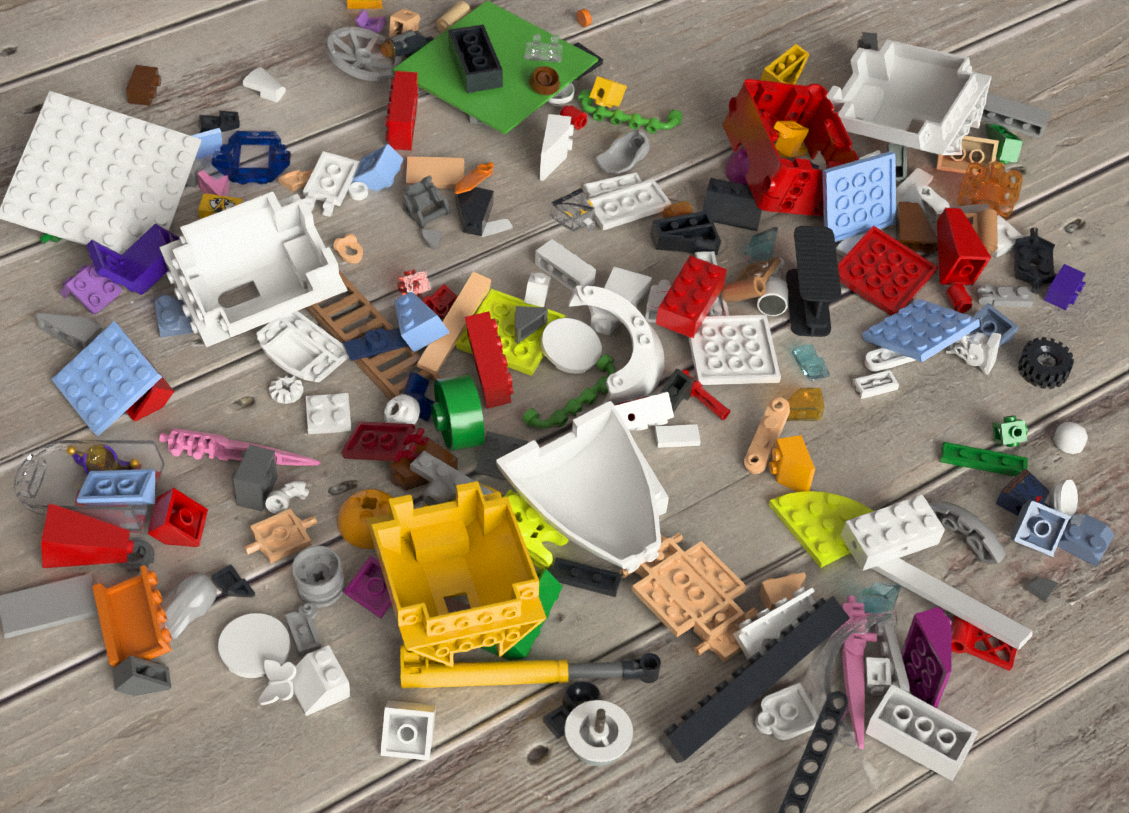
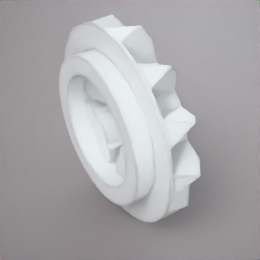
M287 375L284 378L277 377L276 381H271L269 394L276 402L283 404L293 403L303 394L302 382L297 380L295 376L291 378ZM282 386L290 387V392L283 389Z

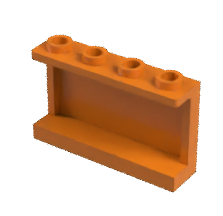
M145 565L140 566V575L106 589L101 582L92 586L108 661L113 668L117 667L130 655L149 661L172 651L170 645L172 635L165 625V622L168 620L167 615L160 605L163 599L160 591L156 588L158 579L153 570L150 571Z

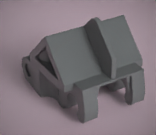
M430 175L403 189L406 194L402 196L403 211L413 221H416L420 228L425 227L426 223L444 214H451L447 199L440 195L433 182L430 183L432 180ZM433 203L439 208L425 216L421 213L422 209Z

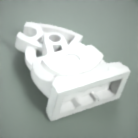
M968 333L950 344L946 349V353H956L968 365L979 366L981 371L988 375L996 362L1001 334L992 333L988 338L984 333Z

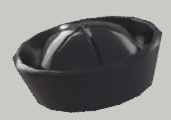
M581 681L573 683L567 688L562 704L571 713L580 704L594 700L603 701V697L596 685Z

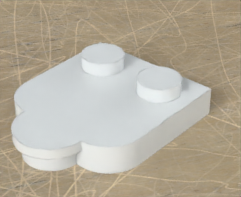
M798 683L764 697L761 702V713L755 719V726L763 734H773L777 739L787 740L813 730L819 716L802 685Z

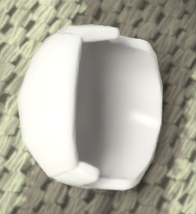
M1064 422L1058 426L1053 442L1058 449L1066 453L1075 454L1083 450L1088 435L1085 428L1078 423Z

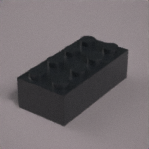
M484 24L448 30L449 49L466 92L471 93L503 87V69Z

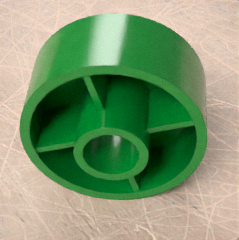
M467 373L436 379L434 382L435 403L431 404L432 418L436 431H441L448 451L454 452L482 446L485 440L484 420L479 395L471 375Z

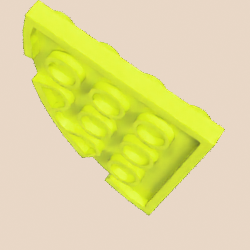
M806 491L789 493L769 501V507L820 568L851 553L840 536L845 522L874 512L855 500L826 492Z

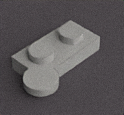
M313 603L302 604L299 607V613L291 612L285 614V619L299 657L322 648L312 621L317 616V607Z

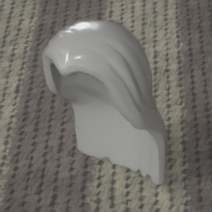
M631 130L616 138L606 152L596 156V162L601 165L600 167L606 173L619 174L629 171L637 162L646 157L650 149L649 139L641 130Z
M194 572L184 576L173 590L162 596L163 602L160 605L168 619L165 625L174 639L178 638L192 620L206 614L217 596L214 582L203 573Z

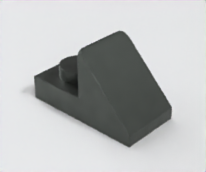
M887 143V152L892 151L895 153V181H904L907 178V146Z
M677 368L661 390V392H668L673 413L683 398L687 401L689 400L694 383L691 377Z

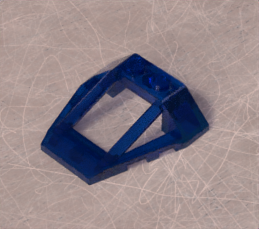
M237 131L228 139L227 145H221L220 151L213 153L211 165L224 176L227 175L228 179L233 183L242 185L248 183L267 184L273 182L290 165L291 152L287 151L286 145L281 143V138L276 131ZM241 145H269L268 168H239Z

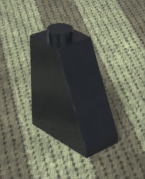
M475 187L471 191L455 194L463 233L482 236L493 207L494 191Z

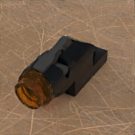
M409 30L385 40L381 44V52L386 58L402 55L409 58L434 38L432 36L425 38L418 30Z

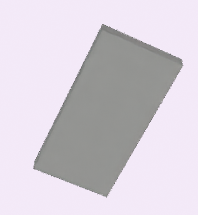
M91 573L0 595V617L5 639L98 616Z

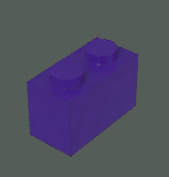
M1063 264L1049 286L1044 301L1067 310L1070 304L1074 305L1079 295L1077 292L1081 293L1084 289L1086 282L1083 280L1086 273Z

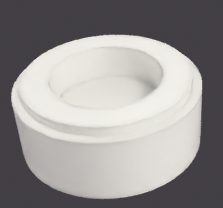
M354 182L348 189L349 196L354 200L365 199L368 195V187L362 182Z

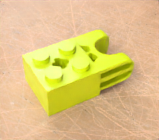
M509 489L504 497H508L532 563L541 570L548 569L552 564V554L543 546L542 542L547 541L557 546H563L569 540L547 524L520 495Z

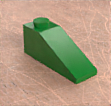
M986 123L985 128L988 138L999 141L996 154L999 162L1005 164L1017 162L1023 141L1002 125Z

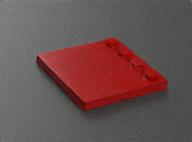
M874 225L838 264L840 283L891 316L899 313L900 309L907 307L939 268Z

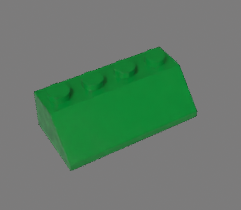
M547 569L536 571L539 579V599L548 618L549 612L558 600L563 586ZM545 620L500 657L507 660L526 658L531 651L532 644L539 636L540 629ZM495 644L479 647L482 650L499 656Z

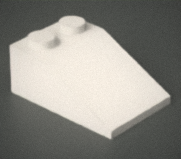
M548 114L541 152L540 181H544L567 158L568 150H572L573 139L569 138L573 136L574 125H571V117Z

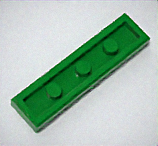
M943 442L940 462L1016 477L1024 468L1027 469L1028 458Z

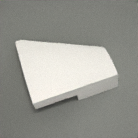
M261 67L253 70L243 80L244 87L260 91L261 98L278 102L286 92L285 87Z

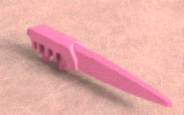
M174 428L170 434L161 433L159 438L160 442L168 443V451L172 455L179 456L186 449L188 450V455H193L197 460L201 459L206 452L209 453L210 459H214L216 456L219 460L228 461V459L242 461L243 451L247 450L249 445L275 450L277 465L317 466L321 464L320 461L267 446L230 440L218 434Z
M851 595L847 597V603H843L841 606L850 617L841 626L842 661L852 726L857 745L863 749L865 720L864 653L866 641H877V633L865 632L864 627L865 622L876 621V614L864 613V603H856V597Z

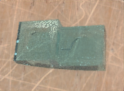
M813 344L793 349L792 353L799 367L810 382L830 376L823 358L818 357Z

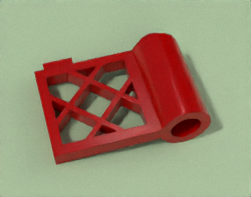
M956 615L953 616L951 623L952 652L968 653L1008 671L1012 669L1017 652L1016 648L998 638L997 640L1001 646L993 648L988 638L994 636L989 633L985 634L982 629ZM982 641L987 650L981 651L974 648L975 643ZM1004 650L1008 656V661L1000 659L996 652Z

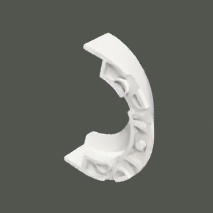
M576 286L568 301L569 307L588 305L592 319L601 318L624 323L632 339L633 351L631 359L624 368L608 377L606 381L608 394L602 405L610 400L612 403H617L653 392L662 378L665 364L663 347L655 330L637 308L622 296L600 287Z

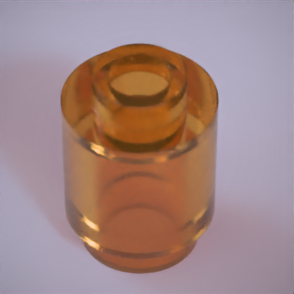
M679 201L665 207L663 218L693 213L692 206L688 201Z

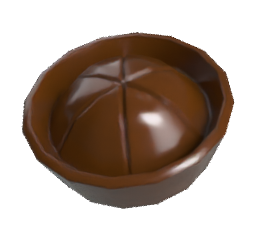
M541 66L536 68L529 76V84L539 94L552 95L559 90L560 79L555 69Z

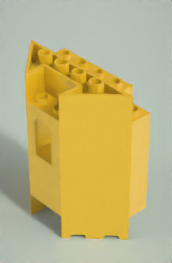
M478 481L456 485V501L413 509L411 495L388 499L389 514L366 519L405 649L453 667V653L466 652L483 646L495 644L500 657L547 618L539 599V579L508 497L502 498L500 492L483 495ZM466 594L471 609L449 613L444 597L450 598Z

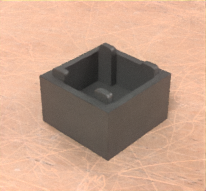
M249 445L248 449L242 453L243 460L238 470L232 474L236 492L234 496L237 500V506L263 512L267 497L272 492L278 478L275 450Z

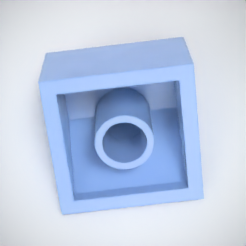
M386 144L362 158L352 183L362 182L367 185L368 189L376 191L384 187L389 188L394 183L393 178L401 169L400 165L403 158L389 144Z

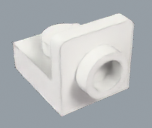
M866 657L865 692L874 696L887 693L891 686L890 658Z

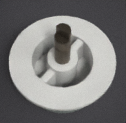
M594 700L582 703L572 710L565 723V737L574 754L581 761L591 766H604L614 762L629 748L633 738V726L628 715L620 707L607 701Z

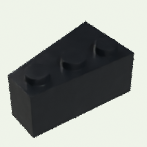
M709 210L653 220L650 235L656 250L688 253L714 252L715 255L718 254L721 240Z

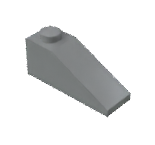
M38 313L36 315L40 330L80 352L103 332L102 326L99 323L85 317Z

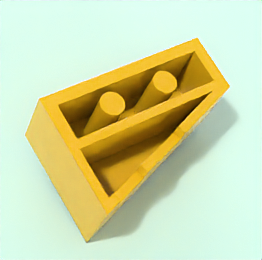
M795 44L764 68L760 80L797 84L810 54Z

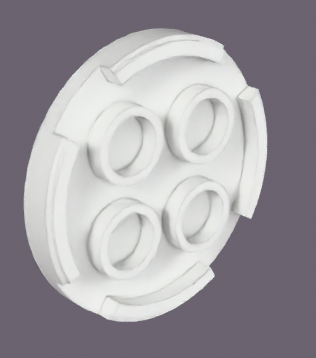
M571 318L557 319L548 324L540 340L543 355L547 356L556 365L555 368L572 374L584 373L586 370L591 369L597 364L602 352L601 342L596 332L587 324Z
M260 613L243 615L231 621L222 631L218 642L219 655L223 663L229 668V671L245 678L264 677L263 675L266 674L264 668L265 660H274L281 665L287 660L290 652L289 633L278 619L270 615Z

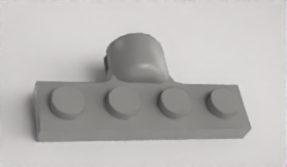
M425 451L410 464V470L431 482L423 491V499L428 506L450 502L456 498V485L476 482ZM479 484L483 495L494 493Z

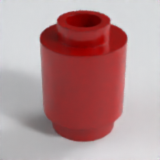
M565 105L561 109L560 115L571 117V125H574L575 129L579 130L587 124V114L572 105Z
M952 284L948 287L946 297L954 310L959 313L969 311L973 306L972 298L963 284Z

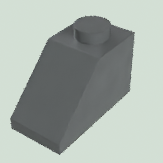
M131 655L112 670L114 690L121 693L138 696L166 691L172 688L169 667Z

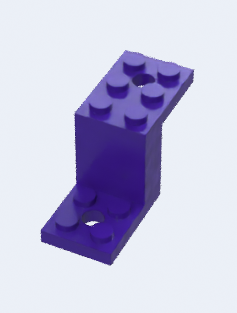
M154 224L122 255L94 240H91L86 245L89 250V256L95 266L94 270L99 276L106 277L115 284L126 287L131 292L143 295L168 271L159 247L179 240V236Z

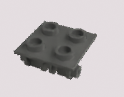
M487 431L475 472L507 480L498 469L496 460L528 444L529 441Z

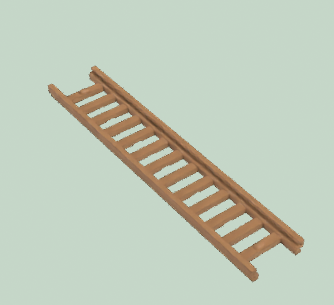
M340 271L339 275L351 295L324 309H321L318 304L325 300L305 307L321 327L342 344L346 341L358 339L366 335L367 331L375 330L379 327H382L385 331L395 329ZM356 302H359L362 306L336 321L329 317ZM369 314L374 318V320L366 323L364 326L356 328L347 334L341 330ZM409 346L381 353L370 360L367 357L354 360L358 367L389 400L397 395H401L402 392L429 377L434 382L436 379L442 378L438 373L434 375L422 369L420 372L393 386L389 379L417 365L421 358V355L417 351L413 352ZM404 352L410 356L382 373L376 368Z

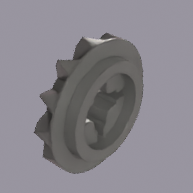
M134 540L133 553H128L127 563L119 564L121 568H126L128 572L136 570L139 573L140 566L145 565L148 568L150 563H154V549L146 541ZM140 552L141 558H136L133 561L132 556H136Z

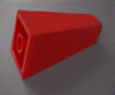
M945 208L937 220L940 284L974 285L991 259V255L961 208Z
M55 504L48 505L41 539L42 568L127 563L128 553L132 554L134 540H130V530Z

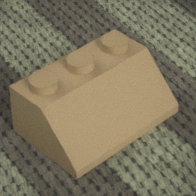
M964 136L961 142L962 155L937 154L936 170L992 178L999 141Z

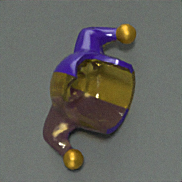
M105 444L91 446L86 452L77 451L74 446H69L66 450L69 455H72L76 464L84 468L87 476L90 471L134 470L140 464L137 459H132L131 461L118 459L116 452Z

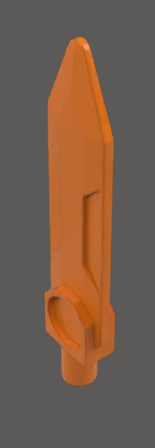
M488 162L486 165L479 164L473 171L456 183L455 194L471 191L484 179L492 175L494 164L492 162Z

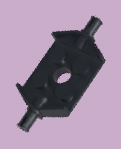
M1034 227L1030 229V236L1018 238L1015 241L1014 276L1032 285L1031 292L1038 294L1040 292V285L1052 283L1056 277L1053 262L1055 244L1039 237L1038 228H1035L1034 231Z

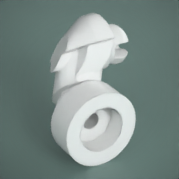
M304 481L289 482L284 484L285 487L278 491L271 492L266 500V508L273 514H279L287 510L290 502L289 499L294 496L304 500L309 494V490L305 488L306 483Z

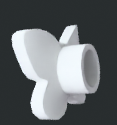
M265 660L264 668L270 681L261 694L258 703L265 705L277 701L278 698L281 700L290 699L293 695V682L291 679L296 675V666L291 662L281 665L274 660Z

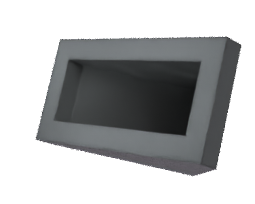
M516 306L514 342L518 344L547 324L548 309L545 307Z

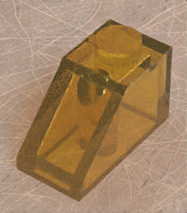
M800 388L787 400L790 413L786 421L822 420L825 406L821 388Z

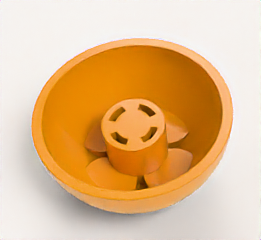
M363 489L350 495L343 502L338 512L337 527L340 535L353 546L375 549L366 519L389 514L388 499L393 497L378 489Z

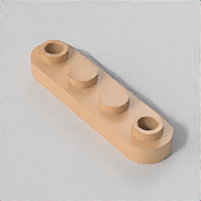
M774 398L769 402L748 449L744 464L746 470L751 474H759L765 470L772 455V449L775 448L776 439H779L786 423L790 407L788 401L784 398ZM753 459H758L755 463L751 462Z

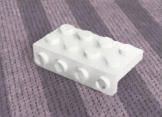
M803 587L792 593L794 598L788 601L785 597L774 604L776 608L772 611L766 608L756 614L758 619L752 622L749 618L738 625L740 629L734 632L733 635L747 660L759 651L761 654L766 650L764 645L771 639L780 638L782 636L780 632L790 624L794 626L798 622L796 618L806 610L810 612L814 609L812 604L815 601L811 595L815 592L813 587L808 590Z

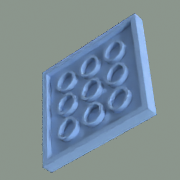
M889 151L822 170L824 226L833 230L835 242L867 233L873 225L881 229L896 224L894 152Z
M918 299L907 307L900 309L899 313L885 318V320L872 326L862 334L864 341L923 362L975 330L980 324L977 318L927 302L923 299Z
M113 321L52 378V381L91 431L99 436L160 380L162 376L119 324Z

